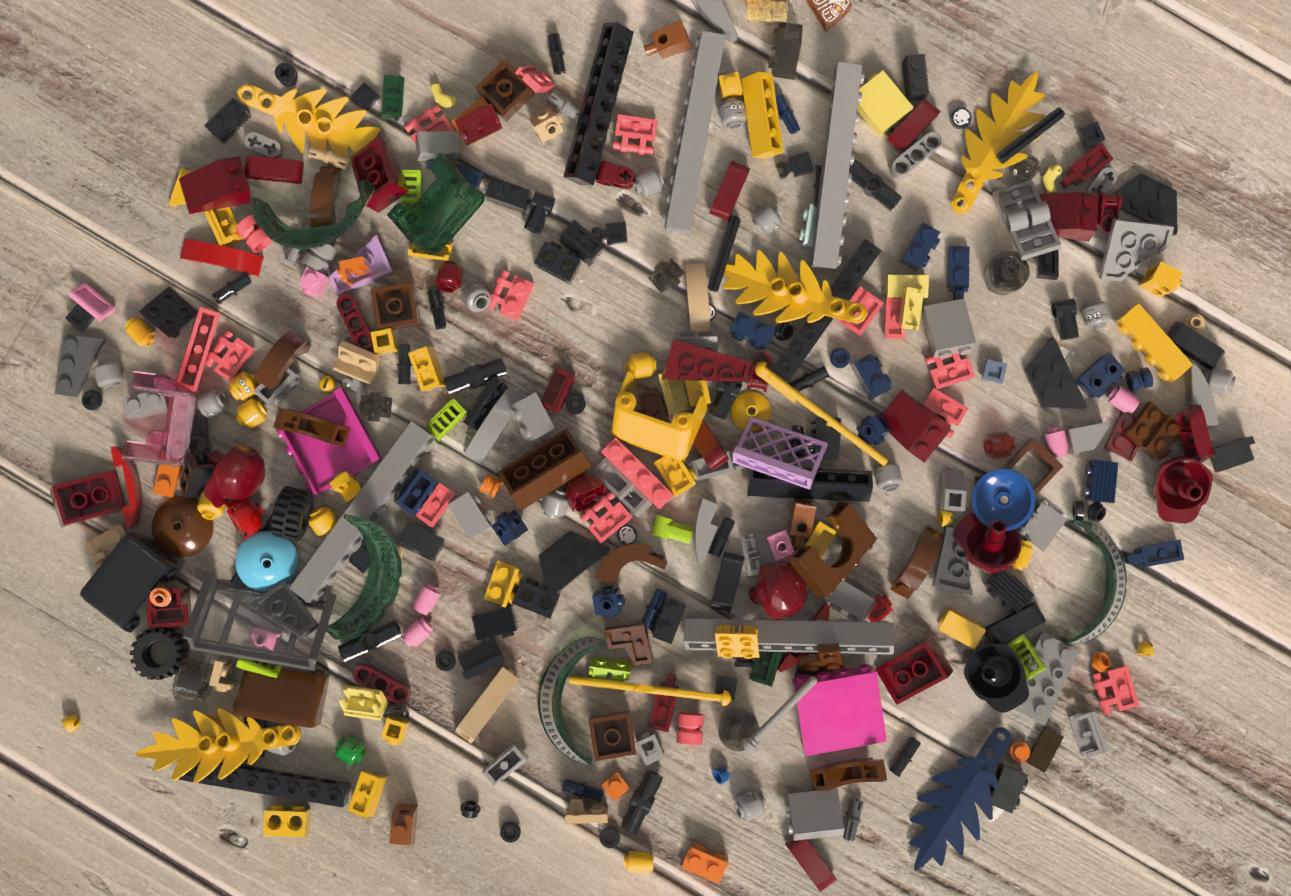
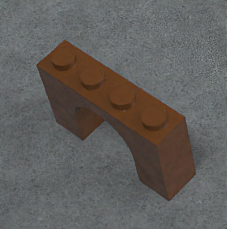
M837 503L826 516L840 535L842 542L841 553L835 563L830 566L827 565L812 546L802 545L788 559L789 563L816 596L828 597L833 594L837 585L847 578L850 570L860 563L862 556L872 549L873 544L877 540V537L850 503Z

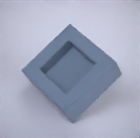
M987 359L981 380L1003 384L1007 364Z

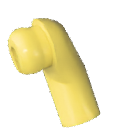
M434 84L430 87L436 104L445 108L456 106V97L444 94L440 84Z
M1051 165L1042 177L1046 194L1057 192L1054 181L1062 173L1060 165Z

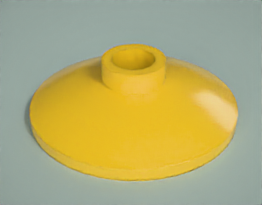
M745 392L739 395L733 402L731 417L735 425L744 431L750 417L769 422L771 406L762 394ZM750 407L755 409L754 415L748 413ZM752 425L751 427L752 432L759 431L762 429L761 427L756 425Z

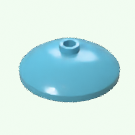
M261 531L243 541L237 551L235 563L240 579L248 587L256 591L268 592L283 580L287 585L292 581L298 570L299 558L291 540L273 536L271 531ZM265 560H269L271 562V565L269 567H265L263 565V562Z

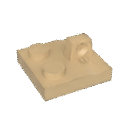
M123 524L113 527L84 544L97 569L121 539L128 534Z
M571 799L565 814V824L608 823V807H604V804H592V807L584 808L583 799Z

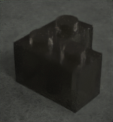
M779 21L778 29L774 28L771 50L775 51L774 56L769 57L768 68L771 69L773 77L795 80L802 44L803 25Z

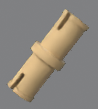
M311 146L309 149L311 154H308V158L315 159L323 162L326 166L332 165L346 171L350 167V164L347 163H351V158H346L335 154L332 150L325 151L315 146Z

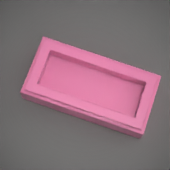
M86 282L70 291L69 296L99 322L115 312V307Z

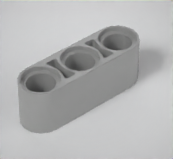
M936 132L926 134L895 159L890 167L891 176L895 179L906 177L939 149L942 144L941 136ZM927 140H933L936 146L930 147L927 144ZM917 152L920 155V159L912 158L911 153ZM900 164L904 166L905 171H897L896 165Z

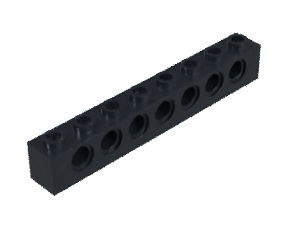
M618 22L603 24L563 175L564 178L579 185L594 186L634 32Z
M865 239L830 287L832 296L847 300L882 250ZM824 316L812 323L806 321L771 371L788 383L834 318Z
M224 761L208 776L198 782L200 784L337 807H344L348 804L351 783L242 764L231 774L220 780L218 775ZM200 762L180 777L179 780L193 782Z

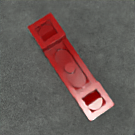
M184 239L180 259L210 264L258 277L264 259L263 256L242 250L190 239Z
M113 446L110 448L114 467L123 468L130 506L122 507L125 525L130 528L137 527L142 511L140 478L128 454L121 447Z
M824 603L812 619L814 621L817 619L828 621L830 606ZM787 652L780 661L777 670L783 672L794 667L800 662V656L808 655L810 652H797L795 656Z

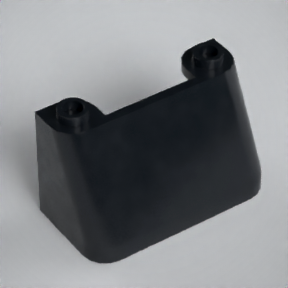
M131 532L121 539L80 592V596L121 629L131 633L138 627L140 622V616L136 611L160 581L169 582L175 580L183 567L153 539Z

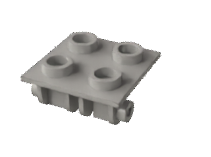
M1035 496V508L1031 517L1022 526L1016 528V530L1022 537L1044 552L1067 518L1050 507L1046 500Z
M781 529L740 536L748 576L758 575L760 567L764 564L780 562V560L774 561L765 538L780 532Z

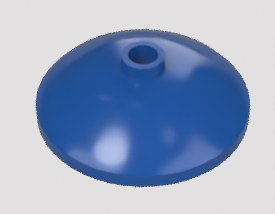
M997 469L985 474L976 483L972 493V506L977 518L984 525L990 528V524L993 521L1000 520L1006 524V531L1022 526L1031 517L1035 508V493L1030 482L1022 474L1009 469ZM1002 496L1008 497L1007 503L1004 504L1001 502L1000 499Z

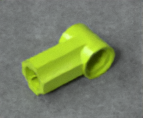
M656 515L651 535L689 544L694 527Z

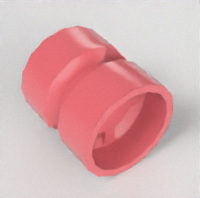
M256 214L244 218L235 229L243 240L247 239L246 243L254 253L263 250L274 240L263 228Z
M679 712L677 725L680 726V729L677 730L676 743L702 745L703 732L700 728L704 727V714Z

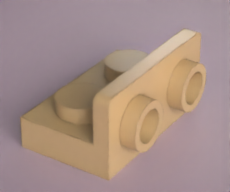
M342 340L339 345L338 359L333 369L364 383L371 384L379 370L380 356Z
M223 657L215 660L209 685L215 686L217 691L227 692V690H232V688L239 685V681L228 679V676L232 675L234 665L231 664L232 658Z

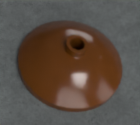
M184 496L174 497L164 502L155 512L152 520V535L155 542L169 555L190 557L201 552L209 544L214 531V522L202 517V514L197 509L199 500L192 497L185 498ZM177 523L181 524L180 530L176 529Z

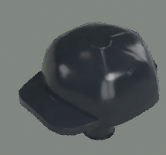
M989 643V645H982L970 655L964 668V676L979 699L985 700L994 710L1000 713L1011 711L1028 699L1029 688L1025 679V669L1011 647L1004 644Z

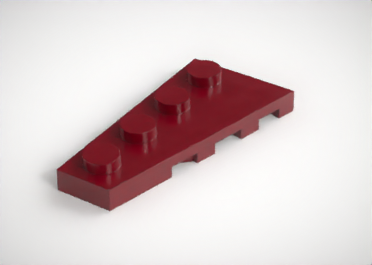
M673 339L661 380L746 382L751 362Z

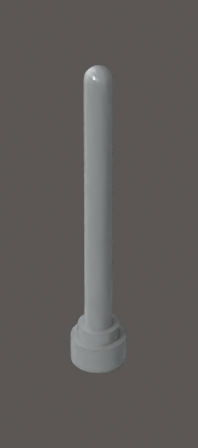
M814 676L810 677L752 736L744 737L739 742L740 745L751 755L757 749V742L817 683V678Z

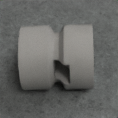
M327 243L316 247H309L311 252L306 253L300 263L325 275L329 266L327 261L333 260L337 249Z

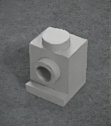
M649 731L638 735L639 739L636 740V745L646 766L665 757L655 732L650 734ZM648 742L653 744V748L650 750L645 747Z

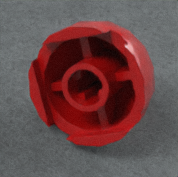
M250 499L232 500L225 504V507L230 508L227 510V513L236 530L241 529L242 533H244L240 535L244 540L258 532L262 525L261 515L264 514L258 503L254 505Z

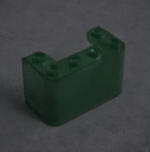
M441 153L433 160L430 167L432 173L438 178L412 207L404 202L398 203L387 214L411 244L430 255L440 253L485 201L484 193L458 165Z

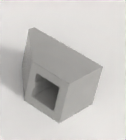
M1102 419L1089 421V426L1082 427V423L1069 425L1070 429L1065 430L1069 449H1067L1068 454L1094 450L1109 428L1110 423H1102Z
M943 469L939 510L963 512L965 511L966 502L964 471Z

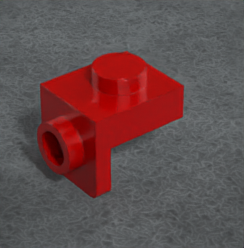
M879 593L876 595L875 600L877 603L868 616L870 622L884 620L894 611L890 607L893 603L886 595L883 597Z

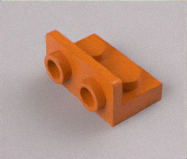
M361 256L339 261L340 267L337 268V273L340 280L343 279V282L347 285L354 286L352 274H355V276L367 274V270L372 268L370 261Z
M690 843L681 868L720 884L724 871L729 865V860L722 852L715 851L713 853L708 851L707 847L703 844L696 843L694 845Z

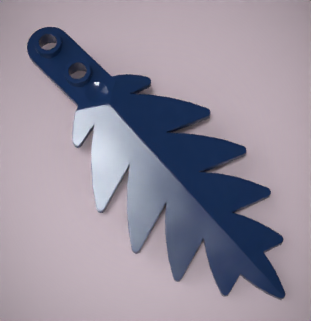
M995 728L975 758H961L957 760V764L966 768L949 770L931 777V781L954 788L940 789L918 797V801L940 808L925 811L910 819L912 823L931 828L920 833L909 842L910 845L920 848L914 865L915 871L922 868L932 857L940 866L943 865L946 854V839L956 852L963 856L964 835L961 822L976 841L980 840V825L975 803L989 820L993 819L992 797L988 782L995 789L998 788L997 778L993 769L1011 743L1012 737L1006 728ZM1003 734L1005 736V740H998L997 735ZM992 751L994 757L988 758L986 752Z

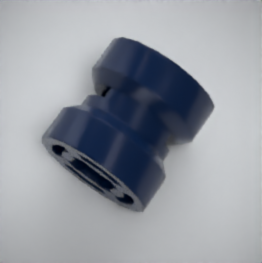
M1148 367L1142 368L1138 372H1126V383L1131 392L1139 390L1140 387L1148 388L1153 386V376Z

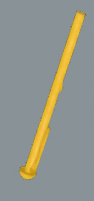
M761 361L756 364L755 373L792 402L795 403L797 400L814 414L825 419L828 426L833 427L881 465H886L888 462L886 457L766 367L767 362Z
M570 676L569 684L722 702V706L728 705L731 701V695L726 690L723 691V694H716L713 692Z

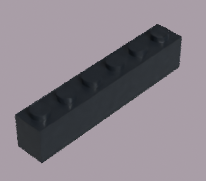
M750 468L748 469L747 496L870 502L873 490L872 471L818 468L811 489ZM803 468V469L808 470V471H812L813 468Z

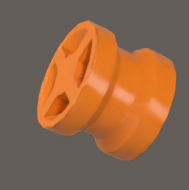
M488 473L481 485L480 492H487L491 497L495 498L502 486V479H495Z

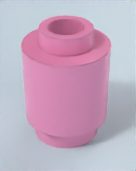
M1120 385L1117 388L1113 387L1107 395L1109 398L1108 403L1124 413H1133L1140 403L1136 395Z
M1060 427L1047 429L1048 433L1044 434L1048 451L1054 457L1067 455L1069 446L1065 430H1060Z
M430 583L427 586L422 585L413 602V609L424 615H428L429 611L432 612L441 595L438 592L439 588Z
M422 617L403 631L404 637L402 639L409 647L412 645L417 647L431 635V631L434 629Z

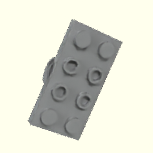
M1032 180L993 191V198L1021 261L1061 249V242L1050 220L1049 207L1046 201H1041Z
M1040 632L1034 647L1047 669L1030 680L1025 675L1029 688V697L1023 704L1013 710L1041 725H1046L1079 651L1044 632ZM1031 657L1030 659L1025 661V664L1027 665L1028 663L1033 661L1034 657ZM1038 663L1028 668V670L1031 672L1039 667Z

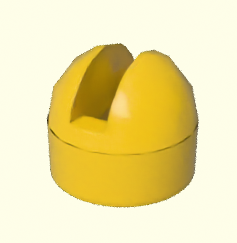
M323 376L319 380V387L324 392H331L336 387V381L331 376ZM326 378H328L329 380H328V382H327L326 389H325V388H323V386H324V384H325Z
M939 510L937 513L938 525L940 527L951 525L954 521L951 520L953 514L950 511Z
M1149 641L1140 642L1137 647V655L1154 656L1153 644Z
M68 715L61 719L69 733L75 731L80 725V719H77L76 715Z

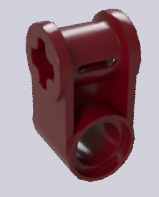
M601 161L595 181L601 185L628 190L633 187L632 183L635 182V176L629 167ZM629 175L630 179H626V182H624L622 178Z
M1103 191L1097 193L1099 195L1097 229L1110 232L1113 218L1118 219L1122 195L1120 193L1105 194ZM1107 217L1108 221L1106 225L1103 226V220Z
M759 352L752 360L747 389L757 388L767 392L769 383L755 373V366L759 356L767 359L766 367L768 369L771 368L772 361L768 353Z

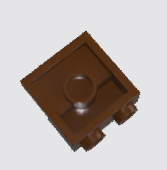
M1153 402L1145 404L1124 433L1147 456L1157 460L1166 458L1170 454L1169 448L1172 443L1180 440L1179 427L1176 420L1171 415H1165Z

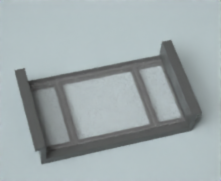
M207 572L183 638L188 639L191 650L315 671V664L318 660L337 595L328 593L326 602L319 601L316 604L307 603L304 599L298 597L319 624L316 630L302 639L251 608L250 604L267 592L217 583L215 573Z

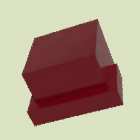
M190 587L169 589L172 599L165 607L154 605L149 595L147 597L148 608H146L148 629L187 625L192 614Z

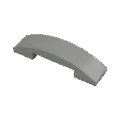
M508 387L476 432L464 454L482 465L492 450V446L512 418L509 406L526 397Z

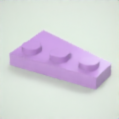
M377 234L352 257L364 256L370 261L372 268L367 270V274L355 276V274H352L354 286L347 285L343 282V279L340 280L337 270L329 276L337 296H341L393 273Z

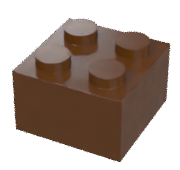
M504 59L476 86L478 94L488 104L492 103L494 110L507 122L535 93L522 80L523 77L515 73L516 70Z
M412 282L371 289L378 330L389 328L398 330L421 325L415 286Z
M630 710L589 717L595 761L636 755Z

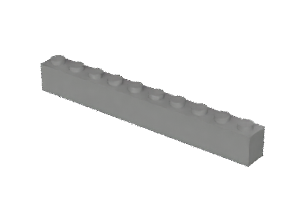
M702 31L701 37L696 39L695 49H698L697 57L693 56L691 68L695 69L694 76H690L688 88H691L690 96L686 95L684 107L688 108L687 115H682L681 127H684L683 135L679 134L677 146L681 148L679 154L675 153L673 166H677L676 174L672 173L670 180L673 191L668 193L666 205H670L669 213L665 212L663 224L666 225V231L690 234L726 35Z
M837 62L834 67L810 260L811 268L835 270L837 266H840L842 254H839V249L844 242V233L841 232L842 225L845 226L847 220V213H844V208L849 202V193L846 192L847 185L851 184L852 173H849V168L854 162L852 145H855L857 133L854 132L855 124L857 125L859 121L857 104H860L862 99V92H859L860 84H863L865 74L862 72V65Z
M411 421L289 589L307 603L316 604V602L318 603L322 600L326 588L335 582L337 573L348 564V558L360 548L361 540L365 535L369 534L359 522L348 515L367 519L373 523L381 518L386 511L385 508L388 503L397 497L399 488L408 482L412 470L421 464L423 455L432 449L435 437Z
M701 617L685 618L684 645L686 650H717L715 632L716 627H720V625H731V632L733 625L736 626V632H739V625H742V633L744 625H754V627H758L759 651L818 653V645L839 643L842 653L894 654V623H889L885 620L878 622H868L866 620L847 622L846 620L826 621L823 619L815 621H805L804 619L787 621L784 619L764 620L762 618L743 620L738 617L732 619H722L720 617H713L711 619H702Z

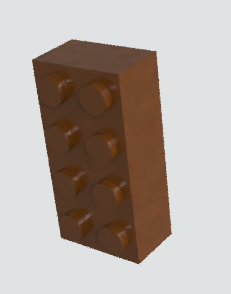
M566 428L505 466L498 473L511 497L522 511L584 472L591 465Z

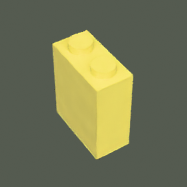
M884 71L879 74L873 73L867 79L868 82L864 86L860 85L859 92H862L861 103L857 104V111L878 137H881L909 115L914 108Z

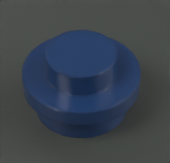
M837 348L830 354V362L836 368H844L850 362V354L843 348Z

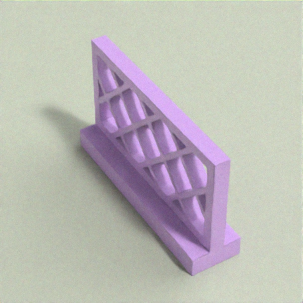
M750 417L738 446L733 451V463L811 489L813 479L828 443ZM752 425L761 427L763 432L753 435L751 431ZM777 432L782 438L772 441L769 434ZM766 436L769 443L759 446L756 439ZM797 439L801 445L792 448L789 440ZM753 441L756 448L748 450L742 447L744 443ZM785 442L788 450L778 453L775 446ZM813 445L821 448L820 452L811 455L808 447ZM772 447L775 455L765 456L762 450ZM804 449L808 457L798 460L794 452ZM791 454L794 462L789 464L783 462L781 457ZM811 461L813 465L812 471L803 469L801 464Z

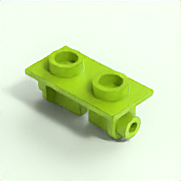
M602 656L591 657L589 675H593L594 678L607 679L609 672L612 673L611 680L625 682V680L630 679L632 662H627L623 659L611 660Z

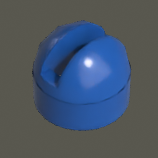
M719 766L712 771V775L718 784H723L730 778V772L727 773V767Z

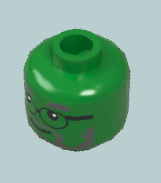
M353 734L343 735L334 748L337 750L336 757L348 765H353L356 761L360 763L366 755L364 751L365 743Z

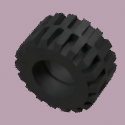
M285 486L276 499L271 517V532L273 536L297 542L302 539L309 526V513L313 510V495L310 491Z
M161 627L145 630L142 632L143 634L136 637L137 641L131 645L134 647V650H130V655H133V659L130 661L131 664L135 663L136 665L134 670L136 672L140 671L139 675L142 677L147 676L149 680H161L172 677V675L180 672L179 669L184 668L186 665L184 661L188 660V656L185 653L189 652V648L184 646L187 641L186 639H181L182 634L180 632L176 633L173 628ZM156 641L162 642L168 649V659L164 665H158L151 657V648Z

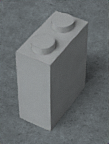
M964 299L924 306L922 317L933 358L940 357L945 359L953 354L960 353V355H965L974 350L976 339Z
M837 788L788 794V800L784 801L785 813L790 814V821L787 822L788 833L793 834L794 841L843 835L844 824Z

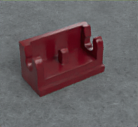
M492 103L455 120L466 146L503 129Z
M555 368L541 399L544 408L560 414L576 379L574 375Z

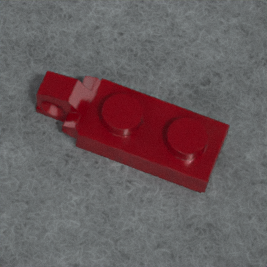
M1101 143L1070 166L1065 172L1068 176L1059 184L1063 189L1072 183L1075 186L1082 184L1114 158Z
M668 673L666 682H661L660 686L679 688V686H675L677 675ZM656 694L649 728L669 732L677 701L676 696Z

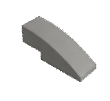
M691 0L702 18L714 30L726 35L725 38L732 42L737 41L738 33L722 0L714 2L713 0Z
M1193 364L1185 372L1186 407L1194 404L1200 406L1204 411L1207 427L1218 425V417L1214 397L1203 373L1196 364Z
M750 445L742 448L751 450L755 447L754 445ZM734 450L726 451L725 453L729 460L713 471L703 458L691 461L693 472L697 477L696 481L747 467L733 463Z
M606 457L592 471L638 518L652 504Z
M704 498L701 501L695 524V551L699 564H703L718 526L710 524L718 504Z

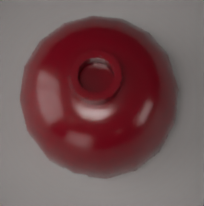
M590 473L577 475L569 480L565 488V498L573 512L575 509L577 512L585 511L588 506L591 507L596 503V498L606 493V487L603 482Z

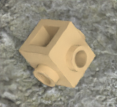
M550 107L540 110L536 115L529 118L536 135L542 143L556 138L563 132L560 125L563 121L559 113H554Z

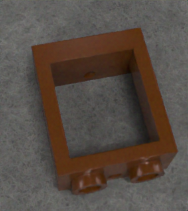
M1030 438L1001 469L1011 470L1028 451L1034 454L1050 470L1033 487L1036 496L1060 471L1063 465L1035 438Z

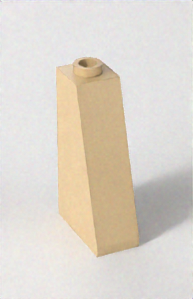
M502 667L458 725L455 732L472 744L518 682L517 673L509 667L507 669Z

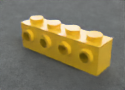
M758 71L742 78L741 82L752 158L767 159L784 151L772 73Z
M1139 303L1132 306L1115 321L1118 331L1131 340L1130 344L1132 347L1144 355L1146 363L1158 371L1157 374L1163 381L1173 382L1193 366L1189 359Z

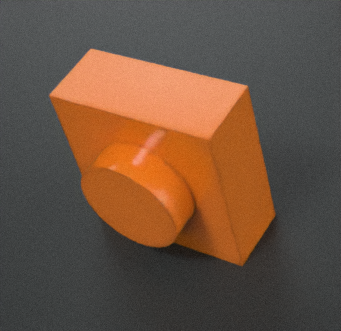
M618 771L601 784L613 801L630 789V786Z

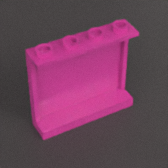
M341 387L334 390V394L301 412L351 427L345 447L332 445L306 435L276 429L279 437L285 439L288 445L286 446L288 454L291 457L294 456L297 464H295L296 469L300 475L304 474L307 480L305 485L308 491L316 495L332 488L330 482L334 480L338 473L347 471L352 475H356L383 460L348 394Z
M862 664L858 668H840L835 672L822 671L817 673V675H813L817 678V683L796 703L802 736V749L805 756L887 742L877 671L873 665ZM800 675L796 679H792L794 691L796 692L812 676Z

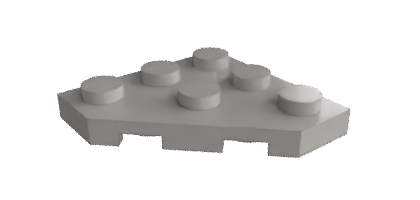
M1113 218L1099 278L1121 282L1127 277V274L1136 268L1139 269L1149 262L1155 254L1160 251L1163 252L1169 247L1174 226Z

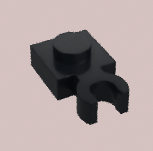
M808 152L789 157L788 164L780 162L776 165V169L784 168L786 171L784 174L779 175L780 179L787 178L790 173H793L794 178L814 172Z
M626 222L605 224L606 230H602L599 227L592 228L593 233H600L598 240L601 242L607 240L608 245L628 243Z

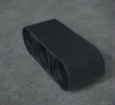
M1175 321L1166 334L1184 355L1209 370L1217 367L1225 354L1221 347L1181 322Z
M724 552L710 609L731 613L745 556Z
M1033 602L1024 606L1020 612H1013L985 627V632L991 644H1005L1041 625L1046 619L1037 602Z

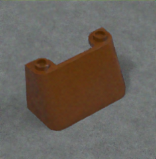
M281 668L277 678L244 670L232 714L314 728L321 724L330 675L324 674L325 671L320 669L304 673Z

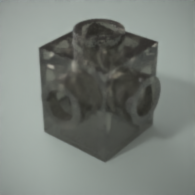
M671 258L666 262L663 260L654 267L655 271L648 279L663 293L669 288L675 289L681 283L680 278L685 273Z
M370 392V396H361L359 416L368 417L367 421L380 422V418H391L392 398L382 397V393Z

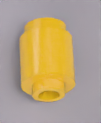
M136 316L125 324L126 332L140 347H147L154 342L155 332L143 319H139Z
M1021 540L1019 558L1011 568L1022 571L1023 568L1028 569L1033 553V544Z
M629 851V855L624 856V868H628V872L636 873L653 871L654 854H649V852Z

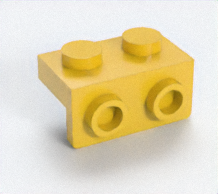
M663 456L655 461L654 465L674 497L679 496L696 485L694 481L697 479L691 468L687 470L684 465L686 459L674 460Z

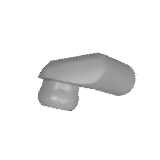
M350 376L343 378V387L355 391L358 402L368 399L362 381Z

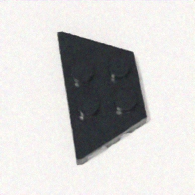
M1140 173L1113 193H1120L1122 195L1120 210L1144 222L1174 226L1172 236L1177 234V190Z
M1050 338L1024 370L1040 407L1087 408L1086 402L1055 338Z
M571 530L568 531L538 556L548 598L552 599L609 553L611 549Z

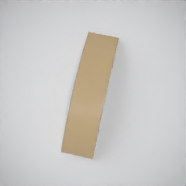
M705 263L685 264L690 331L711 330Z

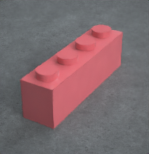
M202 307L198 308L174 386L193 392L197 391L220 313Z
M616 437L601 451L659 510L674 496Z

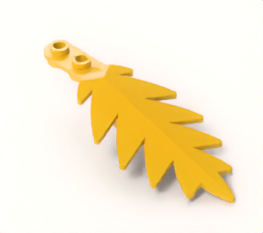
M1037 71L1032 73L1021 86L1014 81L1010 82L1008 104L995 93L991 94V109L995 122L980 109L976 110L977 124L983 141L969 129H965L966 146L971 160L961 156L962 164L967 172L951 202V207L957 214H965L971 209L985 180L1003 176V173L994 170L1011 166L1028 157L1027 154L1017 153L1004 164H1001L996 158L997 153L1025 133L1016 130L1032 126L1046 117L1045 114L1026 111L1045 97L1044 93L1034 92L1038 80ZM969 182H974L973 188H967ZM963 200L965 202L964 206L958 207V202Z
M250 84L241 85L237 91V97L240 102L273 115L276 127L280 133L283 131L285 122L287 131L301 154L304 153L306 132L312 146L326 151L328 139L335 154L348 158V146H350L354 153H357L373 141L381 130L379 127L356 128L367 113L366 110L349 112L335 118L349 100L348 97L335 99L315 108L327 92L326 89L306 93L294 100L293 98L297 93L296 89L287 92L282 97ZM249 90L251 92L250 98L244 97L245 91ZM268 98L271 100L270 106L263 104L264 99Z
M761 250L757 251L756 271L747 260L736 254L735 265L727 264L724 276L729 278L722 285L724 289H746L735 300L737 304L765 299L753 311L755 316L786 308L775 319L777 323L796 320L810 315L807 318L808 323L815 322L824 316L851 323H860L867 316V309L863 304L833 297L831 288L826 280L823 281L821 291L815 275L804 260H801L799 282L793 267L782 252H779L778 276L772 264Z
M218 708L217 711L224 726L223 729L207 715L194 710L193 714L201 733L191 725L173 718L172 723L179 739L164 733L154 732L153 736L156 744L136 752V756L156 759L153 771L161 770L178 760L171 777L172 780L182 777L200 762L193 780L194 783H198L208 776L224 760L218 775V779L222 780L237 769L248 756L247 764L252 765L260 757L263 750L296 744L301 737V730L298 726L288 724L262 729L256 720L247 717L248 727L233 714Z

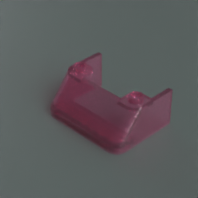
M133 371L130 389L156 392L159 395L170 397L165 431L153 430L149 432L146 443L124 440L121 459L172 466L183 465L185 455H188L196 401L195 394L170 376Z

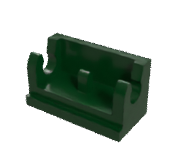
M384 74L381 120L386 121L388 118H394V121H399V118H402L405 77Z
M759 651V658L754 660V667H752L749 679L772 687L782 652Z

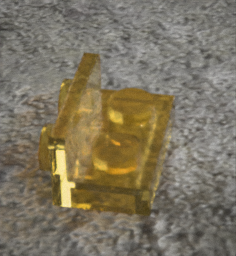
M746 1L747 21L787 22L788 1Z

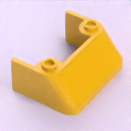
M628 371L615 401L611 427L614 437L620 441L674 460L685 459L689 454L707 411L705 398L700 396L693 414L679 412L674 416L671 424L634 411L637 402L632 393L636 382L632 372Z

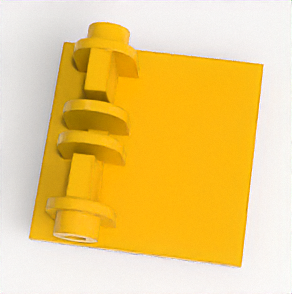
M731 625L716 627L715 639L718 657L759 658L758 627L744 625L743 633L742 625H739V632H736L735 625H733L732 632Z

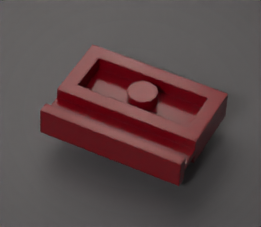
M1121 412L1103 449L1128 461H1133L1139 447L1124 433L1135 417Z

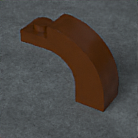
M321 166L320 171L315 173L310 209L312 236L328 237L334 234L336 228L335 198L342 175L341 168Z
M288 331L267 353L253 379L269 389L278 387L292 362L298 356L307 353L312 345L307 343L308 341L304 337Z
M279 408L273 428L306 435L345 447L351 428L319 416Z
M926 526L918 537L907 564L891 585L890 590L909 599L912 593L918 590L939 554L945 536Z
M629 544L611 552L601 563L595 578L615 585L620 570L629 562L644 561L665 570L667 561H664L665 556L653 552V555H649L651 546Z
M873 757L830 763L810 770L814 790H831L852 783L883 782L887 780L884 760L873 759Z

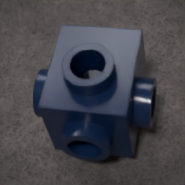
M875 414L872 417L869 415L860 421L861 425L856 427L859 432L858 437L867 444H874L875 446L885 441L884 437L892 432L891 427L882 414Z
M516 510L509 514L506 511L496 517L497 522L491 526L504 546L528 531Z
M606 586L601 588V590H596L592 595L595 616L606 615V617H614L625 606L624 594H621L620 588L614 589L613 586Z

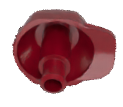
M245 445L233 447L225 456L219 451H214L208 458V464H214L215 468L205 484L204 494L215 508H220L229 500L249 499L265 480L264 459L260 457L255 449Z
M1188 456L1175 457L1160 464L1156 470L1153 482V494L1156 497L1158 516L1163 521L1184 524L1190 523L1197 518L1201 507L1206 504L1210 495L1213 481L1211 471L1199 460L1197 461L1193 457Z
M975 513L965 515L952 533L954 540L964 550L966 560L988 574L997 573L1013 566L1021 552V536L1016 529L1006 531V524L1000 520L993 521L989 528L977 518Z
M768 563L760 567L757 577V588L753 587L750 589L749 597L755 604L761 602L762 607L772 619H781L792 616L802 609L807 599V584L790 563Z

